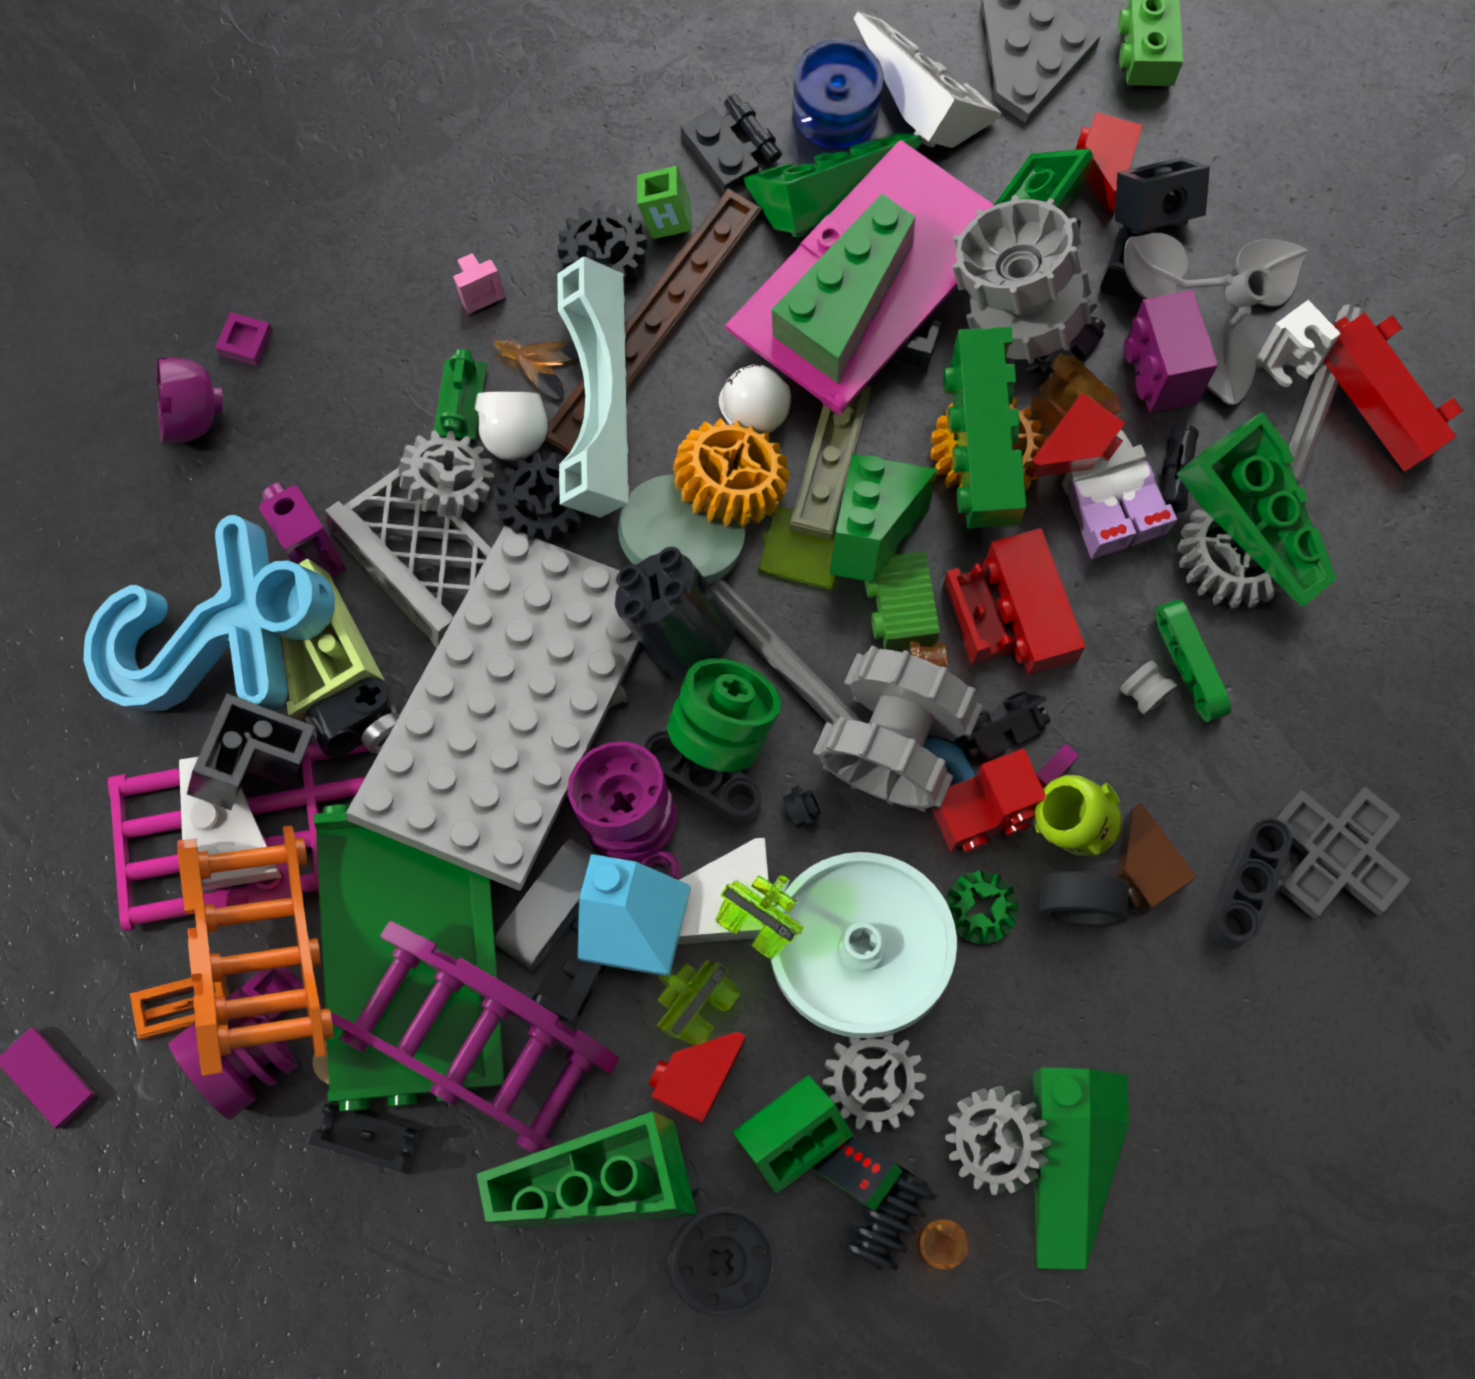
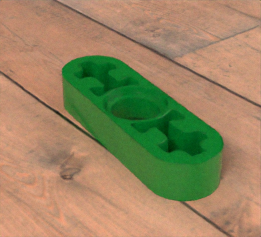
M1180 599L1157 606L1155 608V619L1158 629L1197 712L1205 722L1229 715L1231 703L1228 693L1187 607Z

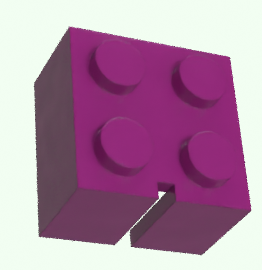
M1193 289L1143 299L1137 316L1133 318L1129 335L1124 340L1126 359L1129 363H1134L1136 373H1140V375L1136 376V389L1139 398L1146 401L1150 414L1198 404L1218 367V363Z

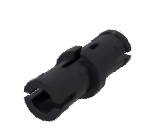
M1177 425L1172 428L1169 455L1162 465V473L1165 475L1162 498L1166 505L1171 504L1174 513L1184 512L1188 508L1189 490L1180 478L1177 480L1178 475L1176 473H1178L1181 457V469L1195 457L1199 431L1191 425Z

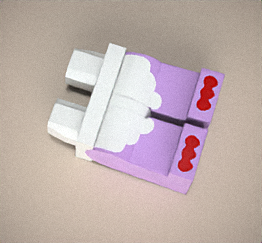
M1120 430L1116 435L1123 442L1108 462L1099 458L1091 470L1066 473L1062 482L1091 559L1125 549L1130 543L1134 546L1167 535L1178 520L1171 504L1166 505L1155 483L1153 471L1145 460L1146 454L1142 445L1132 447L1123 430Z

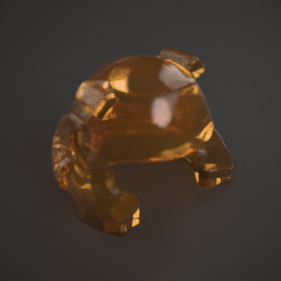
M1062 353L1051 363L1050 366L1055 372L1039 388L1041 394L1035 396L1030 401L1031 410L1038 411L1043 425L1051 432L1055 430L1082 392L1115 416L1123 410L1120 406L1119 396L1073 355L1068 356Z

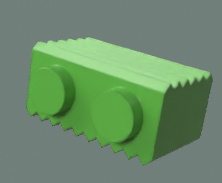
M926 551L893 555L873 582L865 581L868 598L876 597L878 612L872 613L871 616L874 638L883 639L885 650L898 651L900 649L906 650L908 648L934 646L937 644L940 627L935 608Z

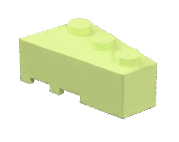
M309 559L304 560L299 565L321 574L331 584L335 595V610L324 630L309 640L295 641L280 635L290 699L289 702H286L288 716L305 722V714L312 705L353 686L359 680L376 678L382 682L385 681L330 574Z

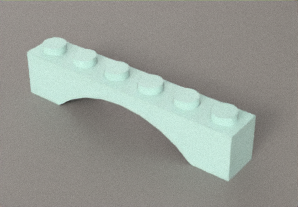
M583 256L557 274L558 312L566 324L577 349L585 387L584 419L579 437L571 452L559 464L560 505L601 518L628 504L625 296L623 273Z

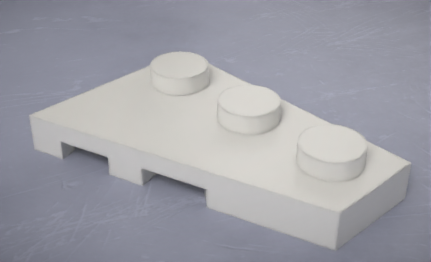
M198 757L179 760L182 840L197 838L198 851L208 850V855L267 847L265 838L252 814L242 787L232 810L187 795L192 770ZM276 864L211 873V878L202 879L203 890L277 879L282 878Z

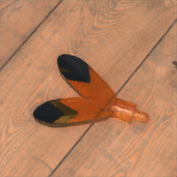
M499 339L494 340V347L501 349L502 355L518 361L526 375L541 393L556 401L564 398L562 382L548 365L569 364L579 360L578 352L573 342L553 341L524 346L510 339H507L505 342Z

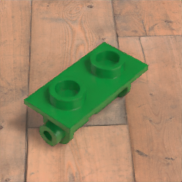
M457 349L455 355H452L450 359H445L434 431L443 438L447 437L449 431H453L455 439H463L468 436L470 440H476L479 414L475 410L477 394L483 393L487 363L475 362L472 358V352L466 349Z

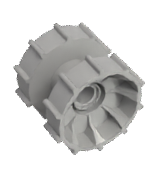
M1014 195L1011 201L997 204L985 211L981 209L976 210L977 216L966 226L961 235L953 237L957 263L953 264L952 268L958 289H966L969 293L971 313L966 316L969 328L1012 326L1013 343L1009 345L1006 357L1027 359L1029 364L1034 363L1035 358L1049 355L1061 348L1069 350V343L1078 335L1084 324L1092 323L1086 298L1091 295L1088 273L1086 270H1081L1076 247L1081 244L1077 219H1069L1062 210L1055 206L1053 198L1044 202L1034 199H1018V196Z
M871 646L864 655L857 653L844 681V684L850 687L854 695L853 700L862 703L874 712L870 722L847 720L840 716L833 725L826 723L813 754L820 758L824 770L830 771L841 780L850 784L851 788L859 789L885 800L891 805L898 804L917 808L925 812L926 808H930L933 805L941 807L953 775L947 773L946 761L944 759L936 757L923 747L927 736H936L954 742L956 738L963 734L971 736L983 705L977 703L976 689L966 685L959 678L948 672V668L939 667L910 655L907 651L902 653Z

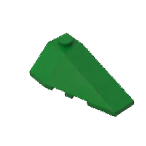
M895 133L852 145L850 147L851 154L849 155L848 152L830 154L826 152L814 156L815 164L793 166L789 162L745 177V186L759 207L762 208L763 213L775 230L790 232L793 237L807 236L815 229V226L832 213L900 140L915 150L922 144L921 135Z
M1261 412L1207 447L1176 474L1202 509L1302 607L1306 606L1335 581L1336 576L1319 529L1312 526L1304 503L1308 501L1304 487H1298L1290 465L1291 462H1294L1290 448L1266 415Z

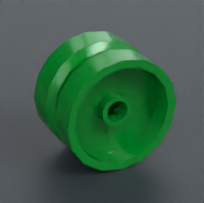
M705 659L696 662L687 671L680 689V697L675 701L668 717L667 732L672 744L686 758L698 765L719 772H739L751 767L759 758L766 743L767 734L773 728L780 713L781 699L774 685L761 673L746 664L729 659Z

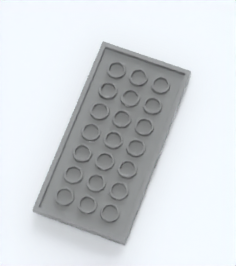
M504 526L346 812L347 821L521 891L568 794L569 777L576 763L588 753L641 643L619 617L615 608V596L619 587L616 577L620 571L540 539L529 540L527 534L522 532L515 534L511 528Z

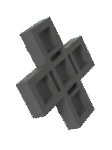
M1364 787L1336 818L1301 789L1276 819L1286 824L1292 835V845L1304 854L1305 857L1278 889L1313 919L1320 916L1343 887L1377 916L1383 914L1411 880L1410 877L1375 850L1377 845L1401 818V815L1367 787Z

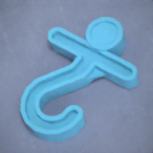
M229 515L218 523L215 530L222 587L215 596L194 608L151 664L142 670L138 668L135 659L137 643L147 630L164 620L168 607L166 599L161 594L137 585H129L109 596L93 615L85 635L83 661L89 680L105 699L144 712L164 711L186 700L227 648L230 647L238 698L275 711L285 703L288 694L280 635L298 641L309 640L320 634L329 624L335 610V595L331 584L321 574L288 560L275 561L270 564L264 530L246 519L236 515Z

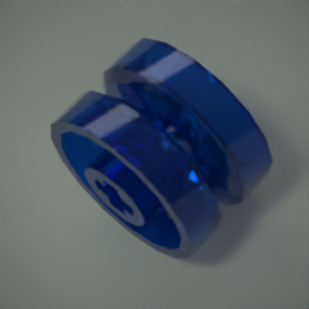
M833 38L819 41L806 49L797 61L794 74L792 113L796 126L806 138L821 146L841 148L857 144L872 132L878 122L884 74L879 59L868 47L854 40Z

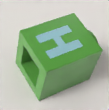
M677 166L637 175V205L652 239L691 231V199Z

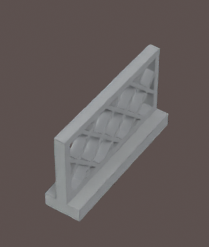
M398 467L344 506L338 501L325 510L327 531L437 648L454 618L442 605L443 593L466 595L476 578V569H481L491 548L461 517H456L452 509H446L443 516L445 518L444 529L419 527L423 501L418 499L410 502L405 498L391 497L392 488L399 484L401 475L398 474ZM366 506L384 507L382 523L364 522L356 513ZM431 506V508L427 511L437 512V508ZM390 508L415 510L413 526L388 524ZM450 524H451L456 530H454V529H449V528H450ZM375 533H381V539ZM387 534L412 536L410 553L391 551L386 546ZM418 537L443 539L441 555L417 554ZM448 539L467 541L473 547L472 558L447 556ZM478 553H479L484 559H477ZM403 563H409V568H407ZM415 564L440 566L439 582L419 581L414 576ZM445 567L471 568L470 585L444 583ZM430 592L437 593V599Z

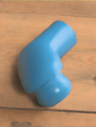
M936 736L926 738L923 747L936 757L946 761L945 767L953 775L952 779L955 784L976 776L963 750L958 745Z

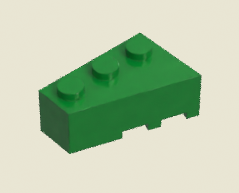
M852 454L835 533L829 574L873 582L896 553L897 545L903 537L907 538L913 531L914 523L920 516L924 517L928 512L937 469L884 460L873 455L862 456Z

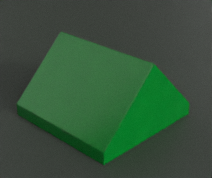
M1090 149L1031 153L994 205L1011 201L1014 195H1017L1018 199H1034L1044 202L1053 198L1055 206L1065 214L1084 187L1094 154Z

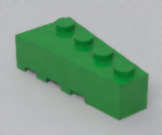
M881 194L771 309L773 337L838 384L851 355L855 354L862 341L865 329L870 320L874 319L880 308V302L886 290L891 287L913 246L915 216L884 194Z
M653 1111L477 1174L485 1221L511 1229L697 1216L675 1123L673 1120Z

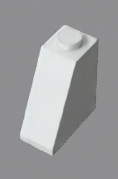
M755 838L679 880L689 884L691 891L678 944L770 937V930H772L770 927L723 896L725 890L729 888L771 917L765 838Z

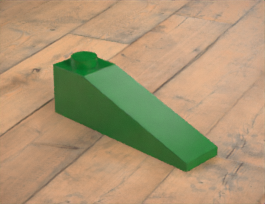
M1041 1067L1032 1073L1033 1102L1037 1105L1033 1118L1035 1121L1046 1120L1047 1125L1039 1130L1040 1137L1051 1140V1145L1039 1151L1040 1154L1048 1159L1047 1165L1035 1169L1039 1176L1035 1180L1036 1268L1086 1270L1129 1125L1128 1075L1094 1069Z

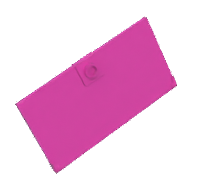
M900 140L829 216L827 215L801 242L798 249L725 325V330L821 400L822 404L830 410L841 415L857 395L957 287L952 265L957 263L953 237L961 235L966 226L977 216L976 210L981 209L985 211L995 205ZM881 194H884L915 216L913 246L891 287L886 290L880 302V308L874 319L870 320L862 335L860 345L855 354L851 355L845 366V372L837 384L773 337L771 309Z

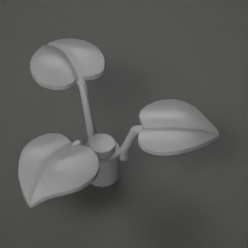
M1150 233L1128 238L1124 248V266L1132 287L1144 299L1176 293L1178 286L1181 288H1197L1224 285L1226 287V300L1229 304L1238 308V312L1224 327L1223 335L1219 333L1208 334L1218 367L1207 388L1225 403L1235 405L1244 398L1252 384L1257 367V353L1251 338L1245 334L1232 335L1233 329L1244 316L1251 313L1252 305L1258 303L1262 306L1276 307L1285 303L1292 296L1308 250L1302 246L1282 240H1256L1248 243L1239 251L1235 261L1238 275L1233 277L1228 274L1219 278L1185 280L1182 277L1188 270V256L1182 244L1167 234Z

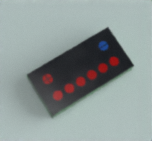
M854 1136L811 1167V1169L873 1211L876 1210L903 1172L894 1162Z

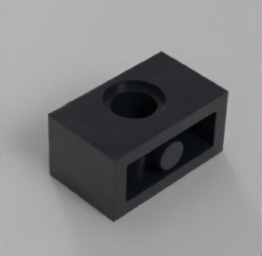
M1180 157L1117 172L1115 221L1130 227L1133 233L1150 234L1156 232L1158 227L1166 225L1183 226L1188 224L1190 219L1206 216L1210 166Z

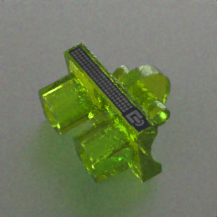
M782 874L774 884L760 875L757 876L751 887L765 896L764 898L738 880H735L732 884L728 883L720 894L725 900L721 904L715 921L734 934L740 932L749 916L762 924L763 928L752 943V946L769 959H773L788 943L791 944L797 940L805 929V926L774 906L778 904L790 913L798 902L784 892L790 879Z
M707 960L691 981L690 979L696 973V970L687 963L684 964L676 976L670 974V977L659 975V980L667 988L657 1001L668 1009L676 998L677 1000L656 1027L666 1035L676 1039L681 1038L692 1045L704 1043L711 1034L713 1026L697 1014L708 1000L720 1011L726 1012L740 995L738 989L726 977L729 970L719 962L714 964Z

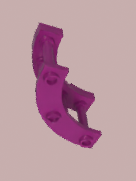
M389 921L380 937L395 947L392 953L395 959L354 1024L332 1012V1024L344 1031L339 1039L363 1054L370 1046L434 1083L429 1092L447 1103L455 1106L460 1098L518 1133L520 1136L516 1144L533 1154L557 1146L556 1143L546 1137L584 1071L589 1073L592 1067L595 1066L611 1074L620 1057L580 1030L575 1032L557 1020L559 1016L462 958L457 960L436 949L437 945ZM422 963L437 971L433 977L437 982L395 1048L371 1033L410 969L416 970L419 964ZM464 986L484 998L481 1004L484 1010L443 1076L413 1057L453 991L458 993L461 987ZM509 1014L531 1026L527 1033L530 1039L493 1102L490 1104L461 1085L501 1019L506 1020ZM556 1042L569 1051L565 1057L568 1063L531 1127H528L508 1113L546 1048H552Z

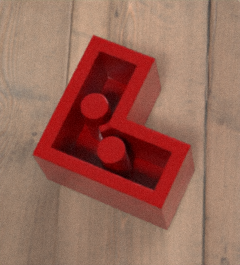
M1023 748L982 764L975 777L949 786L941 807L933 805L931 808L950 852L963 848L965 853H971L990 844L989 837L1005 832L1007 837H1011L1032 827L1030 821L1035 819V806L1045 800L1046 795Z

